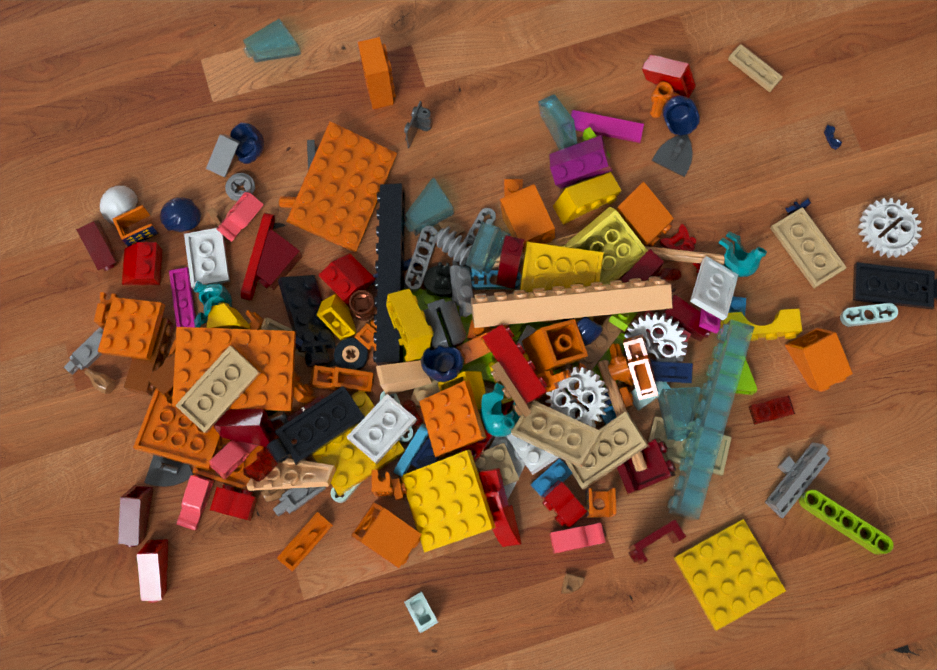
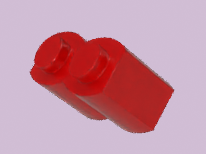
M558 480L541 495L544 500L542 504L549 512L551 510L554 511L557 515L554 518L562 527L565 525L570 528L587 512L562 481Z
M223 485L222 488L216 487L210 511L251 521L257 498L253 497V492L242 490L241 493L234 492L235 488Z

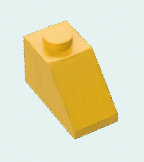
M337 294L321 302L317 316L341 341L356 333L349 307Z
M218 303V305L211 306V311L208 314L207 328L250 329V325L242 315L227 303Z

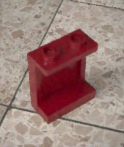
M660 438L653 439L648 443L649 446L642 450L647 469L636 471L632 458L617 467L627 494L635 493L676 476L674 472L676 470L675 464L672 459L669 460L666 453L668 448Z
M675 519L628 547L630 549L628 553L633 562H638L639 565L647 562L648 559L643 553V549L666 534L672 544L686 538Z

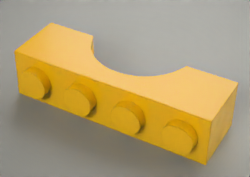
M800 309L780 310L775 315L773 322L765 326L749 322L742 312L728 313V316L721 320L720 323L721 340H731L734 342L739 341V339L756 341L758 338L775 340L777 337L784 336L785 339H793L802 332Z

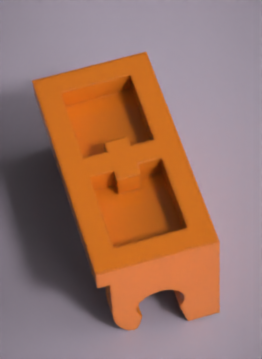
M372 470L371 492L374 496H394L392 478L388 472L385 473L386 479H381L378 470Z

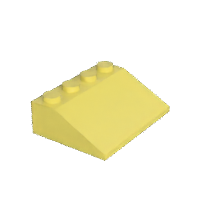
M612 207L606 209L563 245V247L604 252L599 282H602L603 285L610 284V281L618 280L648 251L617 210Z

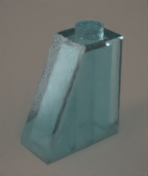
M280 19L243 40L245 54L248 58L252 57L255 63L294 57L301 54L297 42Z
M555 94L538 101L540 115L558 149L562 150L576 145L577 137L574 119Z
M435 178L430 180L405 214V226L409 232L413 231L415 236L420 234L425 226H434L454 214L453 206Z
M481 222L466 265L471 267V271L481 275L482 272L489 274L502 252L505 235L510 236V234L499 227Z
M700 387L662 389L658 402L667 440L682 441L687 439L692 430L701 392Z

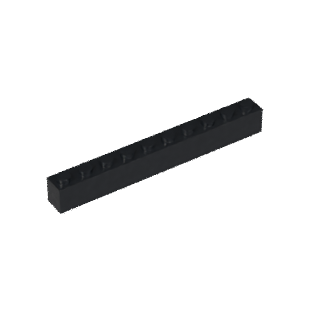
M402 183L381 184L380 192H377L379 209L376 210L377 220H379V226H376V235L379 237V243H376L378 260L375 261V269L378 272V278H375V288L378 291L377 296L374 298L375 307H377V314H374L375 326L377 325V332H374L373 335L374 343L376 344V351H373V360L378 366L403 363V345L400 346L398 339H401L398 329H394L386 307L388 294L404 290L405 190Z

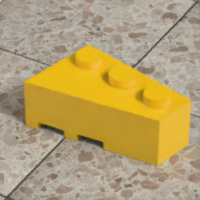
M610 172L565 188L553 205V208L564 225L605 204L613 203L617 200V196L622 190Z
M410 289L390 293L387 295L386 307L394 329L397 328L400 333L401 339H398L399 344L405 347V361L411 362L421 359L424 351L430 348L431 338L433 337L432 327L428 326L423 310H420L417 297L413 296Z

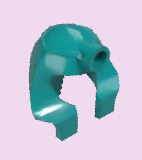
M729 231L726 237L735 242V250L732 242L725 238L720 239L719 244L727 249L724 255L725 262L723 266L738 274V277H749L758 270L762 257L766 256L767 251L757 247L747 253L741 244V237Z
M200 281L196 282L194 292L199 293V300L204 305V313L200 312L194 320L195 327L198 328L202 324L207 323L211 306L218 305V303H227L232 307V297L221 284L204 285Z
M499 383L495 384L494 390L491 393L483 395L481 404L484 427L489 434L495 437L510 435L521 417L518 416L515 410L508 415H504L501 412V400H503L504 396L502 389L504 386Z

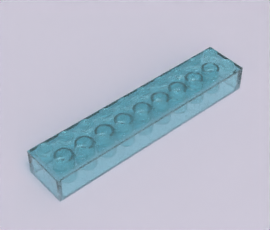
M731 319L720 328L717 334L719 343L712 351L711 357L714 360L712 365L709 364L706 376L709 377L707 382L703 384L700 393L703 395L701 402L697 403L695 413H698L690 426L691 438L690 440L687 439L684 450L687 451L686 456L680 461L678 469L681 470L679 478H675L673 489L676 490L674 496H670L667 508H670V514L691 521L699 520L754 326Z

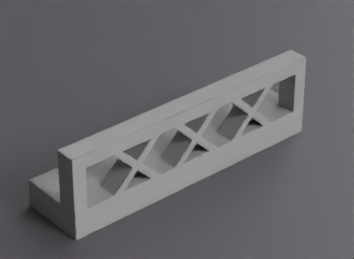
M812 442L765 501L780 518L785 517L830 460V457L826 454L829 449L824 444Z

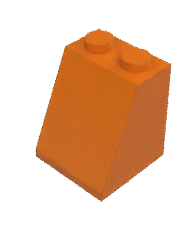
M644 182L617 207V212L644 246L654 247L660 240L658 237L662 233L667 234L673 227L671 223L674 218Z
M535 184L500 199L502 219L512 237L525 239L523 252H525L526 241L547 244L555 239V227Z
M575 319L542 327L522 340L528 358L536 368L534 371L536 375L551 369L553 371L588 356Z
M816 328L785 344L787 351L811 389L819 392L830 389L831 385L841 383L853 374L836 332Z
M374 502L351 534L352 537L397 568H400L401 565L407 562L408 554L412 548L414 549L419 544L420 536L422 535L390 511Z

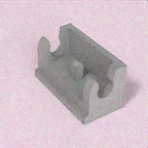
M220 134L206 169L226 177L240 141L226 134Z

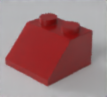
M137 242L124 249L122 285H160L163 249L157 242Z
M350 253L332 261L318 275L348 305L349 299L354 292L366 290L375 281V278Z

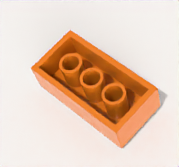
M380 37L359 41L358 47L372 108L378 109L394 105L393 98L396 97L385 43L381 44Z

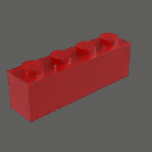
M501 324L484 335L482 339L496 361L500 363L526 405H529L546 394L545 388L548 386L542 377L538 378L534 373L536 368L532 361H526L523 354H525L522 346L519 343L517 345L514 343L512 338L515 336L510 328H505Z

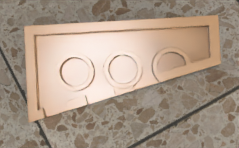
M262 454L247 484V488L249 491L326 487L330 485L336 469L334 465L302 461L295 465L294 460L289 458L277 464L272 456Z

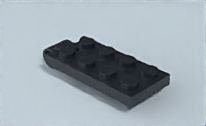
M859 262L854 264L853 301L880 304L892 303L897 306L934 309V299L937 300L935 271Z
M315 275L280 277L278 283L292 331H296V336L303 341L301 347L298 348V352H306L305 362L308 367L327 365L329 363V354L326 349H334L336 344L332 331L317 316L322 298Z
M342 386L275 430L274 433L279 438L271 441L266 447L277 464L291 456L294 460L293 462L297 465L359 424L365 417L345 387Z

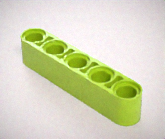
M809 490L800 496L799 503L805 510L870 552L881 555L892 551L893 541L889 536L819 491ZM808 495H811L814 498L813 505L808 503ZM825 506L831 509L832 513L830 516L825 513ZM843 517H845V518L848 519V521H849L848 527H845V526L843 525V523H842ZM861 528L866 532L865 539L860 535ZM879 540L884 544L883 550L878 547Z

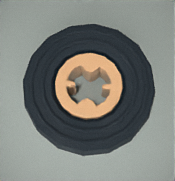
M356 338L344 339L335 348L334 359L340 368L360 370L368 361L369 354L367 348ZM349 351H351V353L352 351H355L354 359H352L351 357L350 359H348L347 353Z

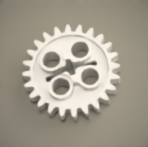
M883 198L880 203L876 200L873 205L870 204L867 210L863 211V216L859 219L862 223L858 228L863 229L859 235H865L862 242L868 241L867 248L874 247L872 253L878 250L880 251V256L885 253L887 258H890L892 255L897 258L900 256V253L904 256L908 251L910 252L919 243L917 240L921 238V235L918 233L922 228L917 227L921 221L915 220L918 214L912 215L911 213L914 208L907 209V203L902 206L900 205V200L894 203L892 198L888 201ZM887 213H890L893 218H890ZM898 218L902 219V221H900L895 227L888 231L882 238H878V235H880L886 228L893 224ZM874 224L878 225L880 230L876 229ZM887 238H890L893 243H890Z
M655 312L653 317H651L650 313H647L646 319L641 315L638 318L639 322L634 320L632 322L633 326L628 327L627 330L629 332H626L624 337L630 338L643 334V337L646 338L648 353H653L657 357L656 359L650 358V361L675 363L683 361L684 357L682 355L687 353V350L684 348L688 346V343L683 341L686 340L687 335H681L684 328L678 329L679 321L673 324L672 316L667 320L665 319V313L661 318L658 317L657 312ZM655 328H661L664 334H657ZM669 344L674 350L668 351L664 345Z
M574 367L573 372L569 369L570 378L557 382L559 388L552 390V392H546L551 398L545 402L551 404L549 408L595 428L594 421L601 422L600 414L606 415L603 408L609 407V405L604 403L605 400L610 399V397L604 395L608 389L602 388L605 382L602 380L598 381L600 376L594 375L593 371H587L585 368L579 370V368ZM579 381V388L575 390L574 385ZM567 388L572 395L578 396L577 399L589 408V412H587L583 405L578 404L577 400L568 394L565 389ZM593 394V401L588 403V397ZM566 396L567 401L562 405V399ZM579 409L581 413L576 419L575 412Z

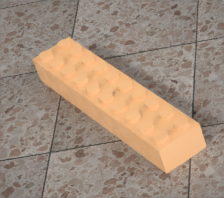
M649 277L647 281L635 278L630 279V282L622 283L621 280L610 281V284L603 285L602 282L591 283V286L583 287V284L572 285V288L564 289V286L552 287V290L546 291L544 288H535L533 292L515 290L513 291L514 294H506V292H495L494 296L476 294L475 298H471L472 320L474 327L478 328L501 324L508 325L672 308L671 284L660 277Z

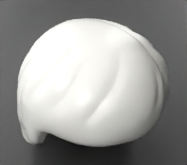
M118 185L109 188L100 200L102 216L109 223L114 224L113 218L136 208V203L138 202L137 195L127 186Z

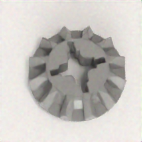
M244 173L232 175L225 185L227 195L236 201L239 200L244 192H250L253 195L254 190H256L253 179ZM236 185H244L243 187L246 191L240 190L239 192H237L238 189Z

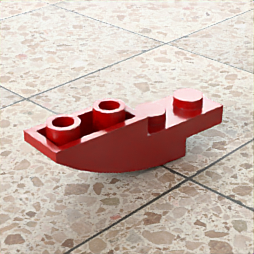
M500 468L480 471L478 473L496 527L492 529L494 535L502 547L522 544L513 506L508 505Z

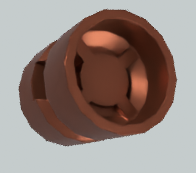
M359 290L351 295L349 305L356 319L367 321L374 317L376 307L373 296L369 292Z

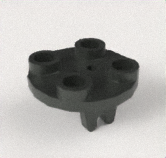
M439 262L437 266L431 267L426 271L423 279L424 287L429 295L453 297L450 264L442 265Z

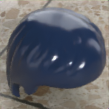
M677 95L666 102L663 108V117L672 134L687 135L698 127L700 123L699 112L692 99Z
M242 122L236 125L230 132L232 138L240 141L235 152L240 162L250 164L261 156L264 150V139L256 127L250 123Z
M176 197L164 204L160 212V220L168 231L172 230L181 233L198 226L201 221V212L192 200Z
M583 317L582 320L576 322L585 346L594 342L603 331L601 325L590 320L588 317ZM574 318L562 319L561 322L572 320Z
M438 346L434 350L427 348L421 357L423 371L430 378L438 382L453 380L458 376L464 365L463 354L454 347Z

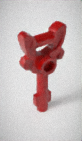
M684 224L680 225L678 232L670 239L663 238L660 240V245L667 249L695 250L696 239L689 237ZM681 239L684 240V242H683L682 245H679V246H675V245H674V244L677 243L679 240H681ZM692 263L697 269L696 272L699 273L701 264Z

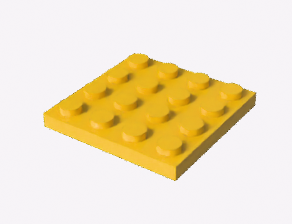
M526 241L519 290L533 292L535 288H544L546 291L552 290V287L564 286V289L572 288V285L583 284V287L591 286V283L599 282L604 252ZM588 316L593 321L594 316ZM578 317L574 319L576 322H579L583 319V317ZM558 319V320H548V321H539V322H547V323H554V324H555V323H561L562 319Z
M358 391L351 396L364 417L375 407L365 391ZM354 426L312 455L317 463L334 465L336 471L330 483L337 494L341 496L371 476L372 470H380L402 455L405 450L400 442L397 441L376 464L347 439V436L356 427Z
M466 450L404 474L401 477L402 483L404 482L406 496L417 531L422 534L420 541L424 553L496 528L471 450Z
M744 519L674 557L715 631L786 592Z

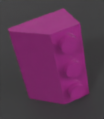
M602 135L549 154L550 169L554 183L560 189L613 171Z

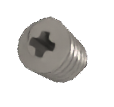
M450 226L441 229L434 236L432 243H437V247L442 248L444 253L448 252V256L450 258L454 257V261L459 262L460 266L465 265L472 256L474 246L466 247L467 240L461 243L462 236L460 235L455 238L456 231L449 233Z

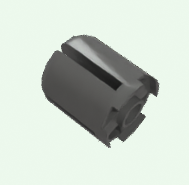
M451 297V301L448 302L441 299L427 304L428 309L423 311L428 326L430 325L433 330L430 347L433 350L438 348V346L449 347L437 314L438 312H440L452 347L462 344L466 339V332L454 298Z

